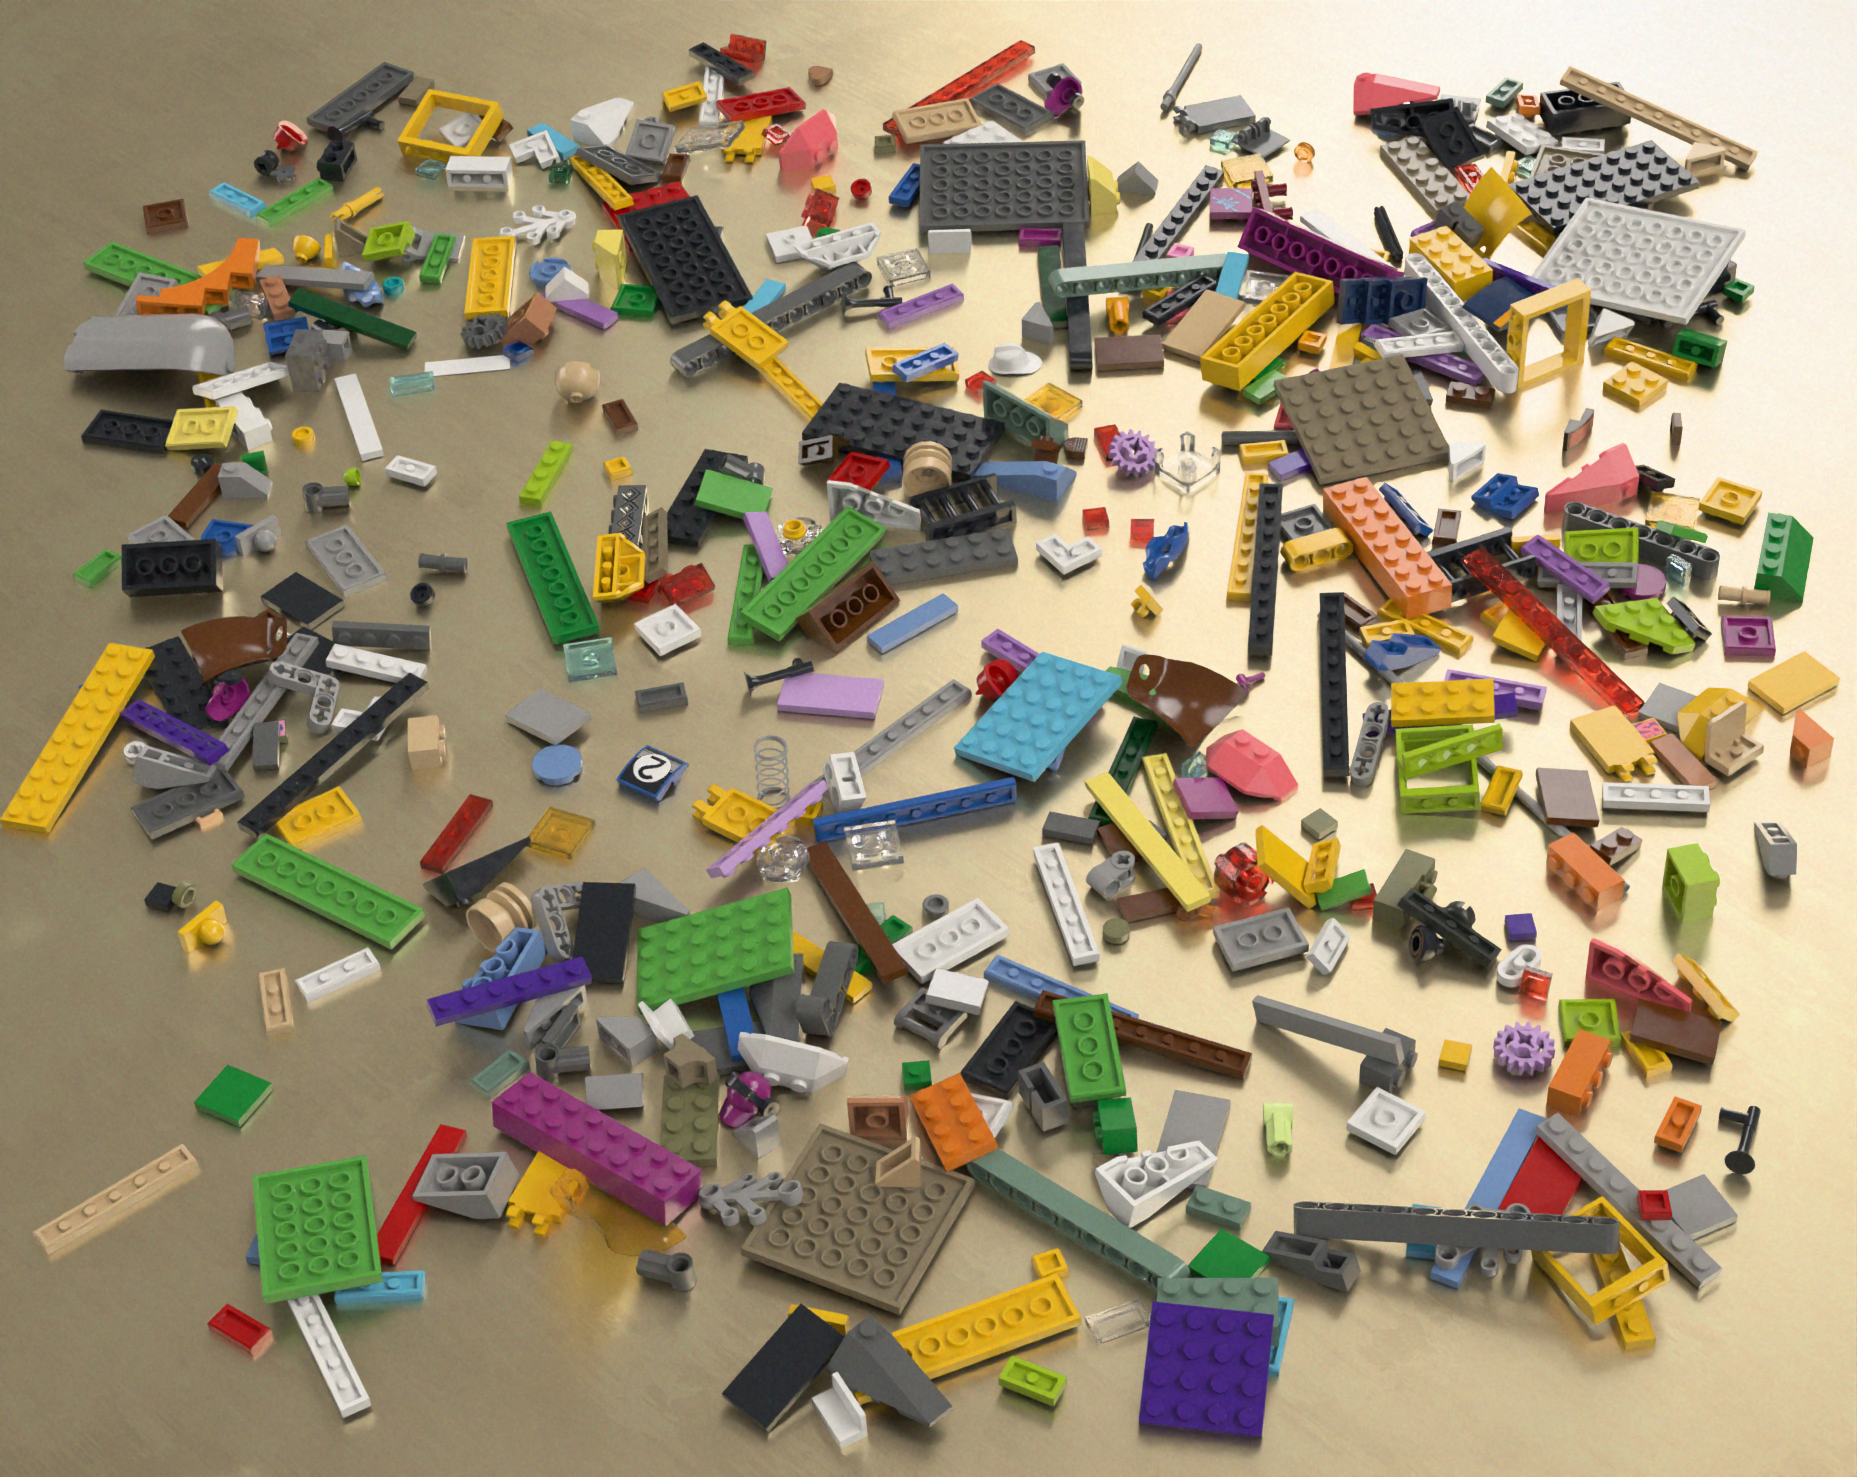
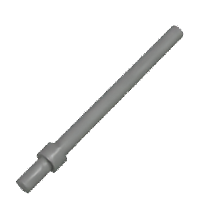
M1196 43L1172 86L1163 95V101L1160 105L1161 110H1167L1169 105L1175 101L1177 91L1203 48L1201 43Z

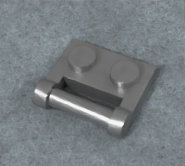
M921 988L895 1016L894 1025L900 1029L906 1028L931 1041L933 1046L941 1049L947 1042V1038L967 1018V1013L925 1003L928 990ZM914 1015L939 1029L934 1031L910 1018Z

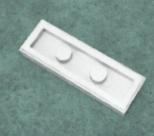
M366 948L295 980V983L306 1002L309 1003L381 969L379 962L370 949Z

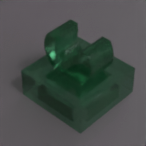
M553 160L549 173V183L570 184L573 175L572 165H568L567 160H564L562 165H557L556 160Z

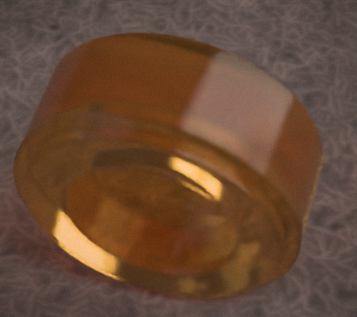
M1300 142L1294 149L1295 157L1303 163L1311 162L1316 154L1314 147L1307 142Z

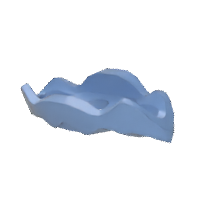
M345 261L341 266V270L362 271L360 268ZM375 280L371 282L366 290L343 289L345 296L350 302L359 301L364 307H369L376 302L384 303L381 288Z

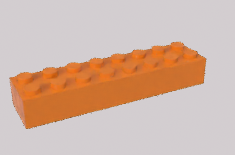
M1367 477L1323 489V512L1335 528L1343 530L1353 544L1355 554L1388 597L1392 598L1395 606L1403 613L1405 619L1409 620L1423 614H1430L1451 607V582Z

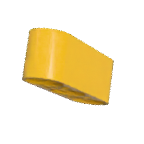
M1333 528L1290 540L1281 547L1280 553L1293 571H1302L1344 559L1353 552L1354 547L1342 529Z

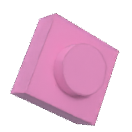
M1174 243L1167 253V258L1194 256V247Z

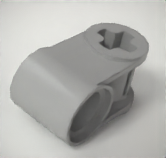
M1128 851L1114 853L1110 858L1090 870L1086 877V883L1105 899L1112 898L1117 892L1135 880V871L1133 870L1135 864L1134 855Z

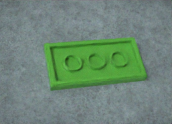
M1108 993L1053 1000L1052 1005L1070 1103L1126 1096V1086Z

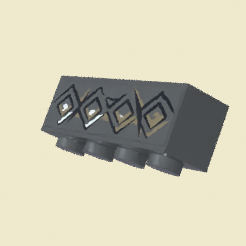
M646 485L618 486V493L613 496L615 510H611V522L613 525H609V534L622 533L627 540L634 543L641 550L643 548V517L647 515L649 505Z

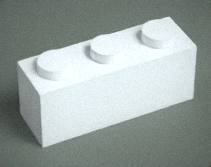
M450 156L445 170L448 187L509 188L513 176L510 157Z
M241 391L215 400L217 407L235 406L238 409L232 433L248 451L273 441L270 432L273 431L271 422L268 418L265 419L260 409L258 407L255 408L251 399L245 397Z

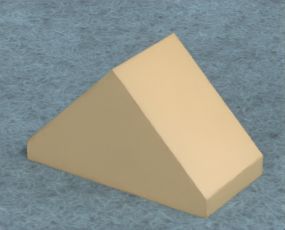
M1694 142L1686 156L1685 169L1692 175H1697L1723 168L1725 149Z
M915 1136L876 1162L875 1185L878 1187H920V1139Z

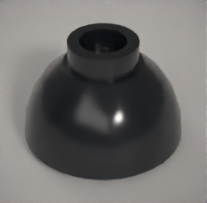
M1418 925L1413 929L1409 938V954L1414 962H1427L1433 959L1436 954L1443 952L1444 940L1438 938L1431 928Z

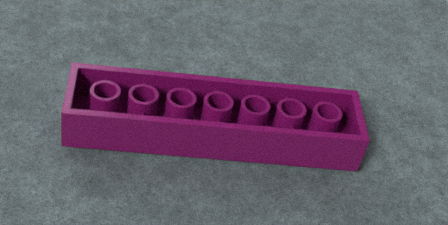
M1253 207L1237 246L1292 273L1299 272L1333 281V290L1338 294L1340 279L1404 277L1405 272L1267 210Z
M531 1072L527 1073L492 1101L493 1127L536 1152L539 1151L579 1174L584 1180L665 1227L699 1197V1191L702 1188V1169Z

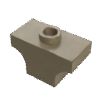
M682 1033L673 1038L674 1048L663 1054L666 1076L681 1088L698 1082L710 1085L718 1080L716 1060L704 1047L698 1046Z

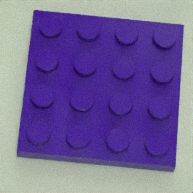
M1152 1301L1139 1424L1262 1439L1274 1315Z

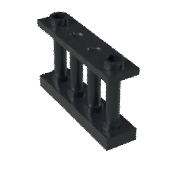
M995 473L908 497L909 506L920 509V515H922L927 523L925 524L926 541L988 532L1017 523L1016 504L1014 501L1001 502L996 495L997 475ZM987 497L992 506L980 509L975 500ZM965 503L971 512L958 515L953 506ZM944 509L949 518L936 521L931 512Z
M1509 527L1427 552L1452 584L1451 603L1536 576V556L1534 554L1523 558L1518 556L1510 547L1513 531ZM1504 554L1510 562L1499 565L1492 557ZM1483 561L1488 569L1477 572L1471 564ZM1461 568L1466 573V576L1455 579L1449 571Z

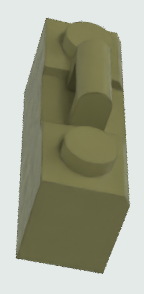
M1405 849L1374 899L1372 919L1398 928H1402L1407 919L1412 920L1413 917L1408 916L1397 904L1411 888L1423 893L1425 897L1432 900L1437 892V887L1434 885L1438 875V871L1435 870L1436 859Z

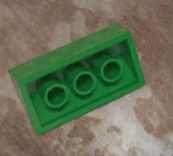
M1768 512L1754 589L1770 590V598L1803 603L1814 537L1794 516Z

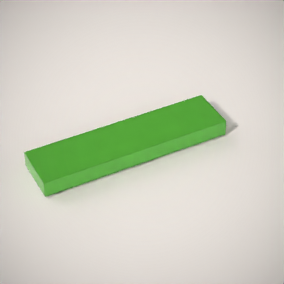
M317 178L257 213V221L271 228L332 192V184Z

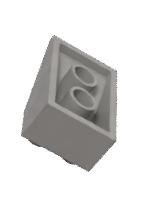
M507 1152L433 1154L412 1198L414 1201L474 1219L500 1218L520 1175Z

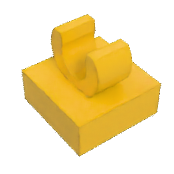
M1139 585L1134 590L1140 598L1134 599L1130 605L1141 618L1146 617L1150 610L1156 616L1164 610L1142 585Z

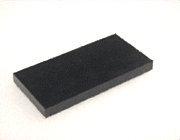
M101 409L81 435L83 443L164 454L167 450L165 444L173 420Z
M583 882L572 959L583 957L592 975V982L624 983L636 896L635 883Z
M1015 1001L961 1070L960 1074L964 1082L1008 1100L1019 1086L1018 1071L1035 1065L1058 1035L1056 1023L1034 1017V1008Z
M801 1303L721 1394L724 1399L765 1431L769 1432L831 1361L845 1336Z

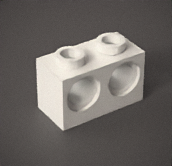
M855 753L830 754L823 767V772L829 787L828 790L834 813L838 814L860 809L867 797Z

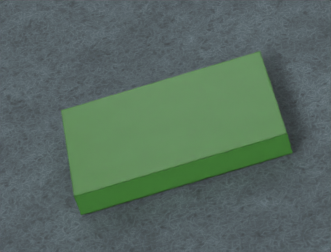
M706 469L695 506L743 519L745 512H766L773 488Z

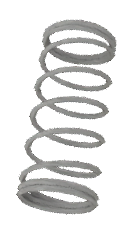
M769 735L762 737L754 744V759L757 763L755 766L757 772L756 780L758 782L756 788L759 792L757 799L761 801L762 795L775 796L784 792L786 797L781 802L768 804L775 806L783 803L786 799L787 802L790 800L786 741L778 736ZM764 740H774L781 743L784 751L764 748L757 752V746ZM764 750H775L781 754L775 757H765L759 753ZM765 760L779 761L778 763L772 765L761 764V762ZM780 763L784 765L782 770L777 768L758 770V765L772 767ZM771 769L780 771L773 775H766L761 773L765 770ZM780 773L785 775L783 780L771 777L759 781L758 778L759 774L766 777L779 775ZM769 779L780 781L779 783L771 785L762 783L763 781ZM783 782L785 785L784 789L781 787H768L761 791L759 789L760 784L764 786H776ZM771 790L780 791L776 794H765L767 791Z

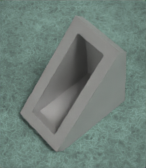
M1139 161L1117 178L1118 192L1155 195L1159 185V180Z
M1035 302L1021 319L1022 337L1049 345L1054 344L1053 325L1041 303Z
M775 1114L754 1117L732 1131L733 1136L758 1160L781 1145L778 1119Z

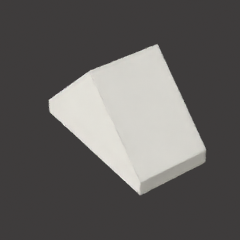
M563 267L546 285V299L549 302L589 298L588 282L566 267Z
M1604 308L1595 322L1587 344L1590 348L1611 341L1614 336L1618 338L1627 336L1635 323L1633 320Z
M1449 442V481L1453 483L1485 463V443Z

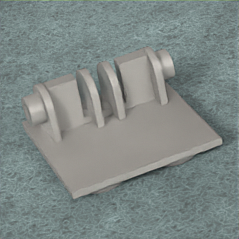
M1441 94L1440 98L1436 99L1453 98L1454 107L1458 106L1466 122H1475L1482 98Z

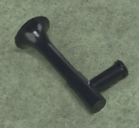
M368 111L342 128L338 129L335 126H330L327 129V135L330 141H343L344 135L367 123L382 130L385 122L375 119L374 112Z
M889 285L883 288L886 298L851 299L842 293V314L844 315L849 309L858 307H893L903 303L902 297H894L893 288Z
M1716 300L1701 303L1694 313L1706 312L1717 325L1724 321V316L1716 311L1718 308ZM1659 319L1660 324L1664 328H1670L1673 324L1671 321Z
M795 658L792 661L793 666L759 676H750L744 671L750 696L754 689L763 684L814 672L812 661L803 663L801 658Z
M1750 1106L1747 1113L1724 1109V1107L1720 1108L1719 1120L1723 1119L1744 1124L1737 1151L1729 1152L1724 1159L1727 1168L1737 1174H1748L1755 1168V1161L1749 1155V1149L1761 1113L1760 1108L1757 1106Z

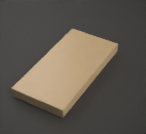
M968 98L896 110L892 113V117L906 144L960 135L982 125Z
M1206 289L1162 343L1163 349L1200 362V357L1219 341L1243 311L1245 302Z

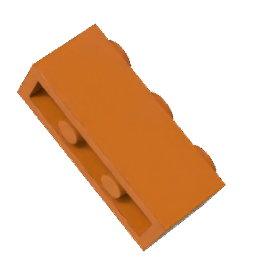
M1574 832L1548 845L1546 864L1565 881L1567 886L1572 887L1585 903L1590 904L1596 911H1599L1622 899L1625 880Z
M1581 1029L1578 1030L1548 1086L1547 1106L1578 1117L1583 1107H1589L1593 1097L1592 1090L1594 1087L1599 1088L1603 1078L1602 1071L1604 1068L1608 1069L1613 1059V1053L1610 1052V1039Z

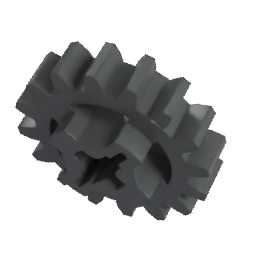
M489 313L487 316L482 314L481 316L474 317L473 322H467V327H462L463 332H461V336L466 346H470V348L477 346V349H480L483 345L488 347L489 345L496 344L497 339H503V335L508 333L507 329L509 327L504 316H500L499 313L495 315Z

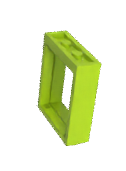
M1473 724L1395 729L1397 755L1474 731ZM1476 758L1468 760L1470 785L1407 788V780L1398 767L1401 814L1480 810Z

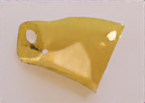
M577 1169L567 1170L551 1187L550 1193L560 1208L568 1215L594 1226L602 1234L608 1248L614 1253L639 1256L641 1251L646 1249L660 1252L674 1246L687 1237L672 1221L665 1227L619 1199L604 1194ZM572 1180H576L580 1184L581 1194L578 1198H574L570 1194L569 1184Z

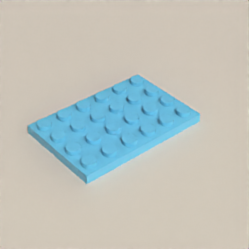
M1042 651L954 747L955 753L966 759L1035 782L1121 686V676Z

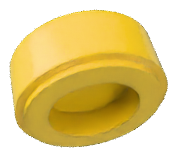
M299 427L291 433L292 442L298 447L311 445L315 440L314 432L309 427Z

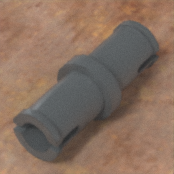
M421 553L418 559L419 568L438 569L439 572L444 573L446 570L466 573L468 558L448 557L447 554L438 556Z

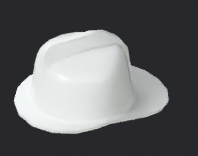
M1013 342L996 346L994 348V356L988 363L990 371L996 374H1031L1038 371L1042 365L1041 359L1037 355L1026 352L1025 349Z

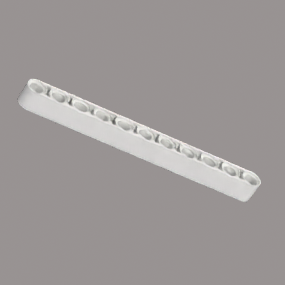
M1418 253L1406 255L1404 275L1406 277L1428 278L1425 302L1436 317L1452 328L1451 331L1456 332L1465 345L1464 351L1499 392H1515L1518 381V366L1479 320L1462 308L1464 305L1462 300L1423 255Z

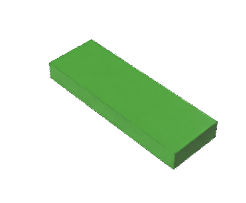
M435 233L419 275L420 282L441 284L456 244V236Z

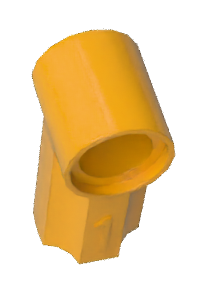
M1128 296L1106 298V315L1109 317L1110 330L1114 331L1115 334H1124L1129 329Z

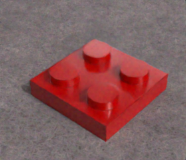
M850 452L826 482L830 480L852 483L871 490L890 468V464L886 459Z

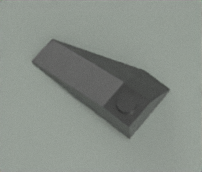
M794 954L793 974L750 985L749 996L755 1005L757 1016L760 1017L765 1035L799 1042L801 1026L796 1015V1005L799 996L804 994L805 988L803 954Z
M871 1315L847 1332L827 1366V1371L831 1375L835 1372L839 1373L850 1391L854 1393L859 1391L870 1396L871 1401L881 1404L883 1402L898 1410L899 1414L925 1426L931 1427L953 1410V1406L894 1336Z

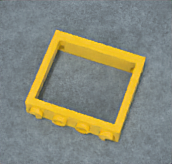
M429 89L398 138L397 143L402 155L448 164L450 156L480 157L503 120L504 115L499 102ZM436 106L485 116L466 148L417 139Z
M1578 278L1510 304L1506 353L1519 368L1517 390L1584 363L1592 289ZM1568 304L1563 351L1525 366L1529 319Z

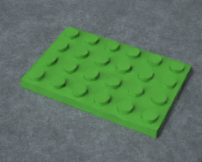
M788 887L638 929L637 1009L641 1015L643 1013L638 1005L641 1001L654 1012L670 998L676 1005L794 973L792 900Z
M366 1155L252 1176L264 1304L383 1282Z

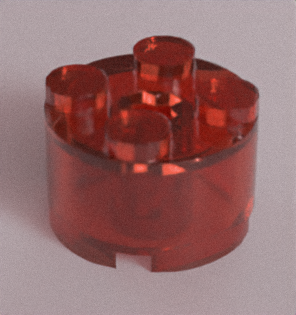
M1241 842L1226 853L1219 854L1214 861L1216 866L1214 871L1215 884L1235 902L1241 903L1244 906H1250L1260 901L1268 893L1265 891L1268 884L1273 885L1274 880L1258 868L1257 850L1246 842Z

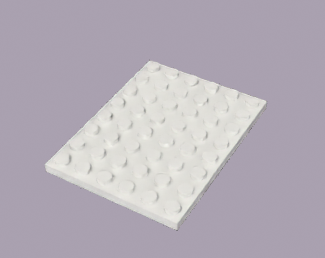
M1586 198L1531 276L1555 286L1578 278L1592 289L1590 304L1687 325L1745 239L1746 230Z

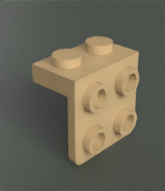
M1739 701L1720 715L1710 719L1706 727L1705 762L1727 776H1730L1764 753V745L1744 733L1747 704L1743 701Z

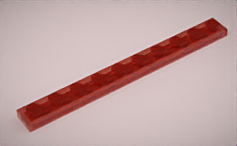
M1019 40L909 108L960 100L1035 54V46ZM893 118L883 123V131L895 135L897 138L902 136Z
M1483 546L1463 557L1462 564L1610 706L1615 705L1626 718L1641 710L1645 701Z

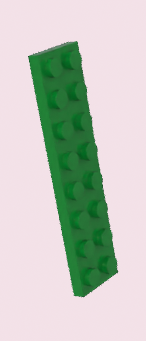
M552 512L507 522L508 533L553 644L600 633L598 621Z

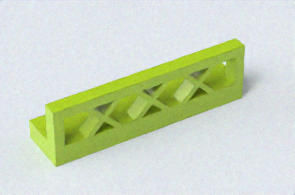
M1498 723L1396 755V763L1407 780L1503 750V728Z

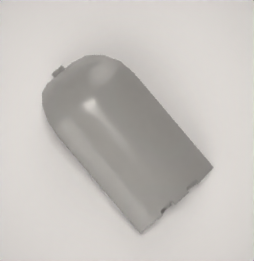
M196 313L90 317L87 322L81 323L74 331L75 337L72 344L67 346L63 363V371L75 374H83L84 371L185 370L225 376L234 373L236 369L233 339L226 326L215 317Z

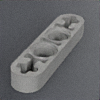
M1381 702L1372 703L1366 709L1350 766L1351 781L1358 787H1365L1372 783L1390 721L1389 708ZM1377 713H1381L1379 714L1378 722H1375L1374 716H1376ZM1370 731H1376L1379 733V735L1375 738H1370L1366 736V734ZM1364 751H1372L1374 755L1368 758L1362 757L1360 754ZM1362 766H1364L1366 773H1363L1362 776H1358L1361 774Z

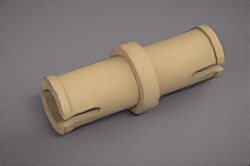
M1720 585L1718 600L1740 602V605L1752 603L1768 606L1770 590L1748 589V586L1740 588Z

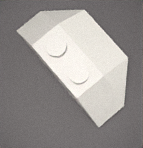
M871 222L794 244V249L802 258L822 270H833L838 266L870 257L881 236V231Z
M740 1032L737 1050L751 1071L760 1073L769 1081L770 1086L780 1085L789 1087L795 1092L813 1093L846 1075L848 1057L838 1056L836 1053L820 1047L770 1035L749 1034L746 1032Z

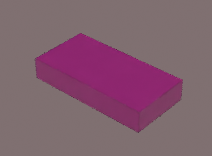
M1020 228L1018 247L1059 245V248H1061L1062 229Z

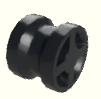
M265 150L261 156L254 160L255 169L264 176H268L280 164L278 156L271 150Z

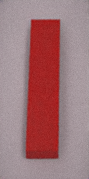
M443 1124L439 1125L377 1233L381 1263L393 1266L396 1264L428 1207L427 1204L414 1201L412 1196L432 1155L458 1153L467 1138L466 1130Z

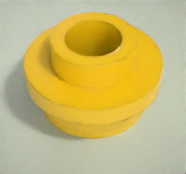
M791 519L785 523L782 529L783 536L792 541L799 540L805 536L806 527L802 521Z

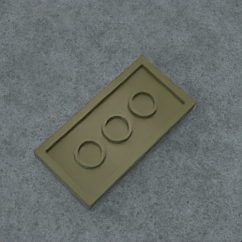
M717 1072L718 1080L710 1085L698 1082L685 1088H681L664 1075L660 1146L697 1167L717 1166L720 1101L719 1072Z

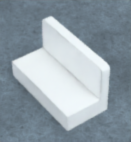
M970 229L928 231L929 254L972 253V234Z
M671 998L654 1012L643 1001L638 1004L654 1034L670 1050L674 1048V1037L681 1033L689 1039L694 1036L678 1006Z
M835 1372L832 1374L833 1388L812 1397V1405L840 1449L868 1436L864 1411L839 1373Z

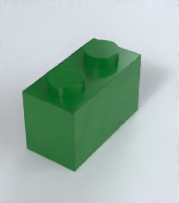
M1685 328L1676 335L1672 355L1715 368L1723 362L1728 340Z
M1131 1097L1097 1100L1098 1111L1092 1112L1093 1127L1095 1129L1096 1144H1102L1103 1155L1138 1152L1137 1126Z

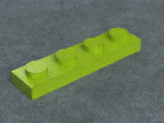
M551 440L519 495L521 504L543 505L574 451L573 443Z

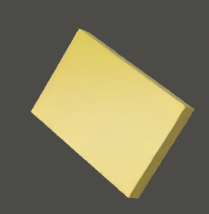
M235 406L178 409L165 447L168 450L226 448L238 409Z

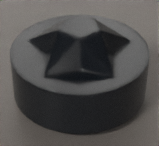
M199 454L191 459L192 470L197 474H205L214 464L213 457L209 454Z
M419 583L412 588L410 598L416 606L427 607L434 601L435 591L428 583Z

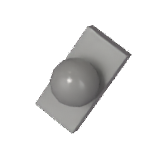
M272 514L236 535L235 539L239 554L246 557L256 550L262 552L271 551L276 546V539L282 536L278 518Z

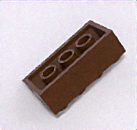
M874 561L851 574L795 619L809 639L836 652L897 604L900 599Z

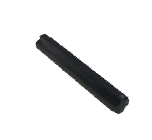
M1382 205L1380 207L1376 206L1374 208V216L1392 259L1395 261L1398 259L1402 260L1404 258V251L1387 211Z

